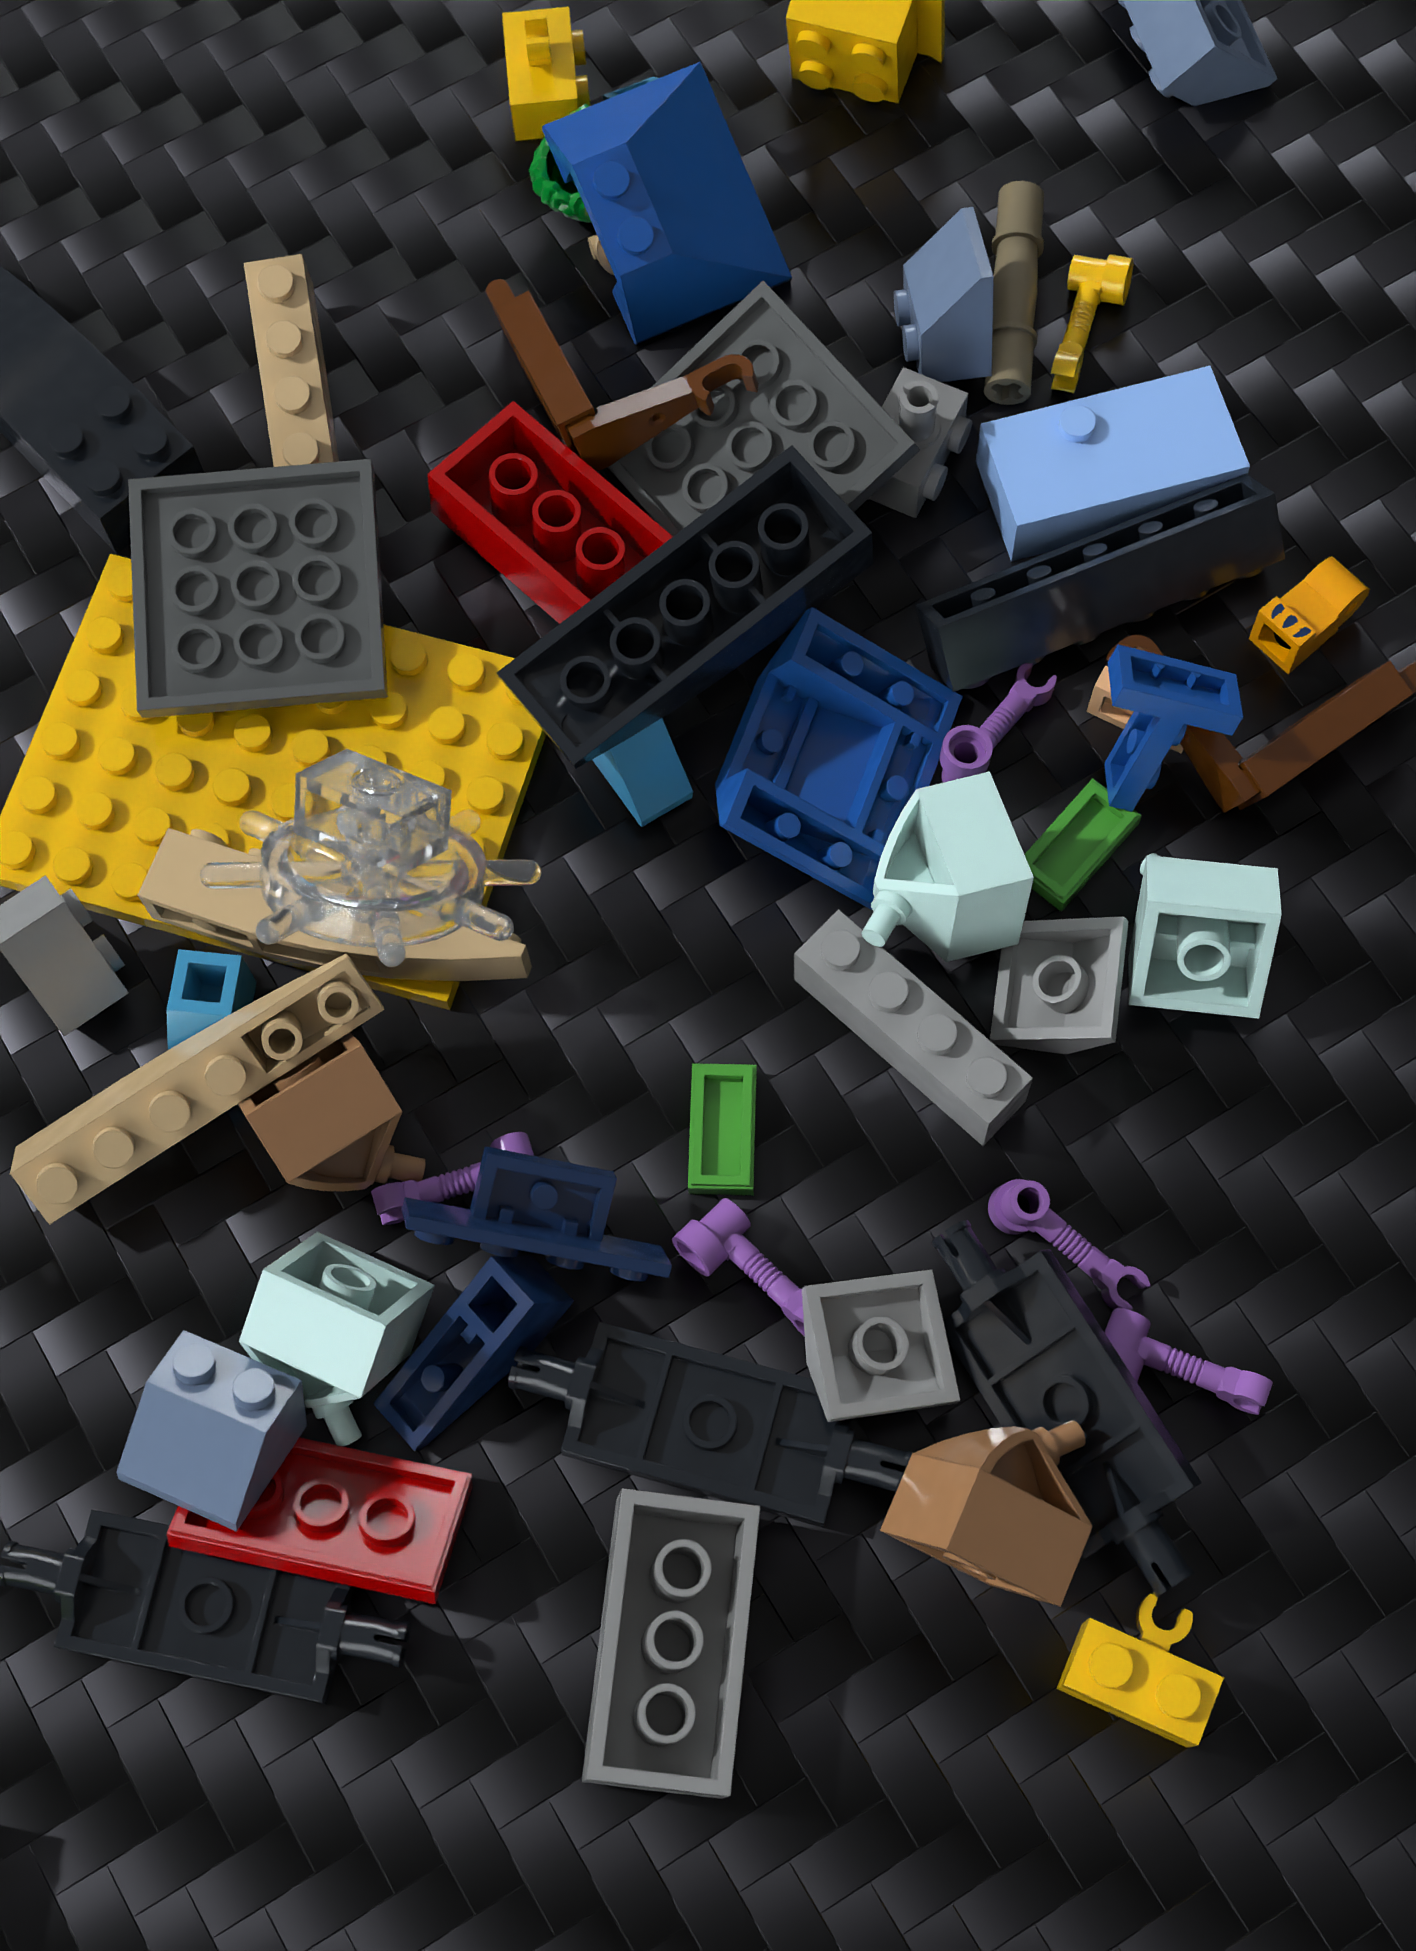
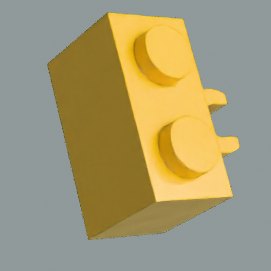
M569 7L502 13L509 99L515 141L543 139V125L568 116L570 112L579 109L584 104L590 106L587 75L576 76L575 67L577 65H586L583 29L572 30Z
M1150 1593L1140 1602L1136 1611V1624L1141 1633L1139 1639L1092 1618L1083 1622L1056 1689L1187 1748L1198 1746L1224 1677L1168 1653L1172 1644L1181 1641L1189 1633L1193 1622L1192 1612L1187 1609L1181 1610L1172 1630H1162L1154 1624L1152 1619V1611L1156 1606L1158 1597Z

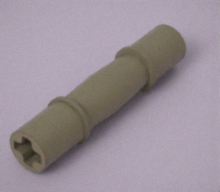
M1028 181L1010 182L1000 189L996 235L992 240V251L996 256L993 275L992 376L985 377L984 394L989 400L1004 405L1019 404L1030 397L1033 355L1038 339L1037 333L1033 329L1038 295V258L1044 250L1042 238L1044 191L1038 185Z

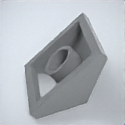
M1125 917L1024 921L1019 943L1001 948L990 1041L995 1045L1060 1054H1069L1115 1043L1129 921Z
M933 1270L804 1286L802 1289L806 1363L828 1422L956 1404L960 1401Z

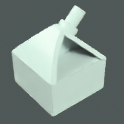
M990 772L915 790L897 819L879 861L873 887L874 900L871 903L873 914L861 933L868 943L882 947L895 926L904 925L945 962L1019 943L1034 877Z
M1156 853L1146 855L1140 866V873L1143 875L1128 957L1129 1005L1259 1019L1282 916L1278 868L1160 857Z
M316 1232L263 1269L239 1342L253 1360L302 1380L305 1407L312 1408L317 1419L324 1418L335 1444L343 1447L362 1436L349 1405L353 1403L354 1399L362 1398L411 1354L435 1285L322 1233Z

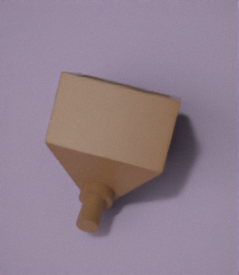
M351 1032L238 1103L246 1119L288 1184L320 1191H352L365 1189L374 1182L386 1184L389 1178L401 1181L415 1180L417 1182L423 1178L425 1159L394 1153V1146L389 1145L403 1111L365 1049Z
M1073 1420L1049 1431L1043 1427H1038L1034 1430L1016 1426L992 1428L950 1438L912 1453L880 1531L990 1586L1061 1607L1093 1526L1057 1468V1465L1059 1464L1060 1456L1085 1445L1084 1432L1080 1425Z

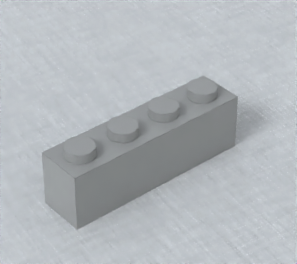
M838 909L794 953V980L984 1146L1026 1102L1033 1078L883 947L868 943L862 937L861 933L863 930Z

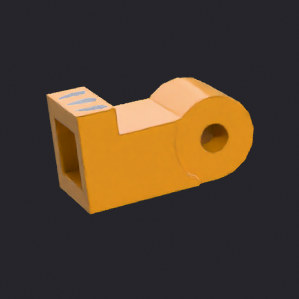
M1331 556L1318 564L1304 580L1282 598L1276 596L1258 611L1249 640L1287 674H1290L1338 631V627L1364 602L1370 589ZM1274 632L1291 648L1287 649L1281 646L1276 641Z

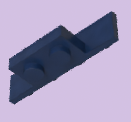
M485 1146L470 1209L407 1197L404 1198L402 1206L406 1229L415 1230L414 1235L417 1238L433 1244L451 1245L454 1243L455 1238L479 1242L480 1248L484 1251L503 1257H518L520 1250L544 1254L545 1260L549 1263L567 1269H582L585 1262L608 1266L612 1274L632 1281H646L649 1274L669 1278L672 1267L660 1245L603 1235L617 1181L615 1173L610 1170Z

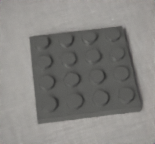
M762 281L652 386L655 387L683 377L723 356L738 354L748 358L752 363L759 384L758 392L747 391L744 381L740 379L732 380L710 392L715 405L711 416L697 408L614 464L608 466V468L655 522L672 536H675L791 445L795 447L853 512L912 459L920 449L776 293Z
M371 459L128 479L137 711L142 718L388 697L375 471Z

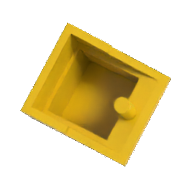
M790 0L786 15L792 78L800 80L811 88L827 89L832 87L853 92L859 98L870 102L886 100L899 103L917 53L930 56L940 63L943 61L945 54V0Z

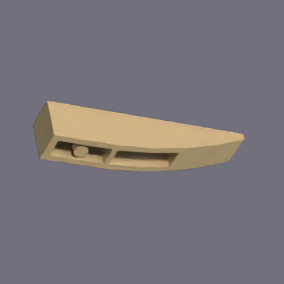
M297 254L244 263L274 467L338 462V450L313 282L303 255Z
M171 828L167 829L138 893L139 899L153 919L267 957L319 968L345 954H348L361 975L390 979L437 981L528 978L532 968L526 945L521 943V939L517 935L497 926H486L485 930L482 931L461 924L462 921L458 916L445 909L427 906L425 911L403 905L402 900L398 896L378 887H367L366 891L363 892L343 885L344 883L339 877L320 868L310 867L305 873L285 866L284 861L278 856L262 849L251 848L247 854L229 848L226 842L218 836L200 829L191 830L190 835Z
M345 954L283 985L184 1040L17 1145L10 1174L50 1225L382 1012L384 1007L348 954Z

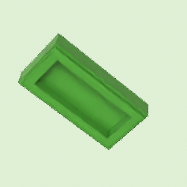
M1092 778L1024 854L1034 877L1031 889L1062 912L1139 825L1142 815L1135 810L1131 812L1110 807L1107 789Z
M692 1063L688 1170L689 1194L754 1195L756 1065Z

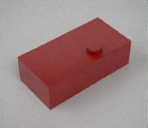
M514 401L427 474L431 513L559 624L673 537Z

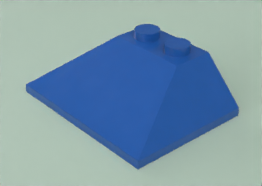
M701 62L542 126V131L564 182L567 183L574 180L617 282L612 293L635 345L742 301L762 281L770 288H773L792 279Z
M809 608L756 681L715 783L720 826L872 910L874 880L889 835L915 790L930 785L940 758L943 740L951 729L963 696L953 692L950 688L817 609Z

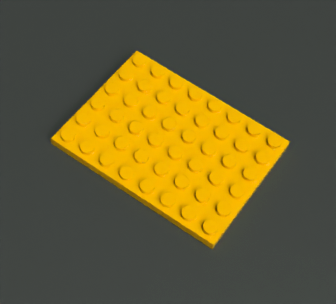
M110 554L0 815V886L21 892L46 875L59 895L72 889L86 910L309 972L317 969L311 966L267 957L153 919L139 899L138 893L167 829L171 828L189 835L191 830L200 829L218 836L226 842L229 848L247 854L251 848L262 849L278 856L287 867L305 873L310 867L320 868L339 877L345 886L363 892L366 891L367 887H378L398 896L402 900L403 905L425 911L427 906L439 907L458 916L462 921L461 924L478 929L546 733L498 678L497 672L515 658L384 625L388 697L142 718L137 711L131 559ZM362 975L371 989L447 1010L451 1009L460 981L390 979Z

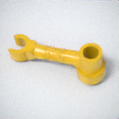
M1080 255L1073 256L1068 274L1067 290L1077 291L1063 342L1060 344L1054 358L1051 373L1055 374L1051 389L1075 392L1085 346L1097 305L1100 302L1124 306L1132 279L1133 258L1109 255L1107 260Z

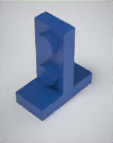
M1119 644L1116 646L1108 661L1112 706L1134 712L1104 763L1109 806L1131 812L1134 810L1145 789L1151 790L1157 783L1164 757L1171 746L1180 744L1185 735L1187 725L1233 735L1243 719L1236 674Z

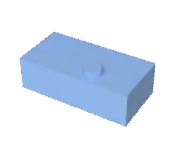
M1211 366L981 423L976 463L1011 562L1053 551L1241 475L1248 474L1250 468Z

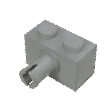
M902 368L882 408L915 442L920 451L869 498L870 500L914 518L917 517L926 498L932 501L936 500L948 472V467L943 465L951 451L957 454L962 451L971 431L972 420L965 418L968 393L907 368Z
M45 875L0 905V951L63 1036H66L129 992L115 974L125 964L106 937L102 934L92 941L83 929L93 919L73 890L69 889L59 895Z

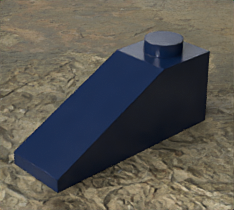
M532 1255L518 1257L491 1256L373 1404L413 1451L422 1450L511 1371L512 1366H517L518 1362L514 1361V1357L519 1346L527 1347L528 1350L534 1351L572 1305L574 1300Z

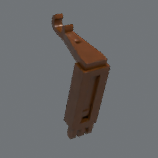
M502 279L490 282L486 288V293L500 321L501 327L562 443L597 472L614 464L697 408L711 416L715 405L710 392L732 380H743L747 391L758 392L759 384L750 360L742 355L730 354L683 377L597 407L598 413L596 414L529 290L515 297L508 283Z
M1131 635L1118 643L1119 645L1164 656L1150 638L1142 635ZM1116 644V645L1110 650V652H1109L1108 655H1107L1106 660L1109 661L1111 655L1113 654V652H1114V650H1115V648H1116V646H1117L1118 644ZM1390 660L1380 667L1357 679L1244 759L1223 733L1187 725L1185 735L1180 744L1222 811L1225 813L1236 806L1242 810L1269 796L1416 692V660L1398 671Z

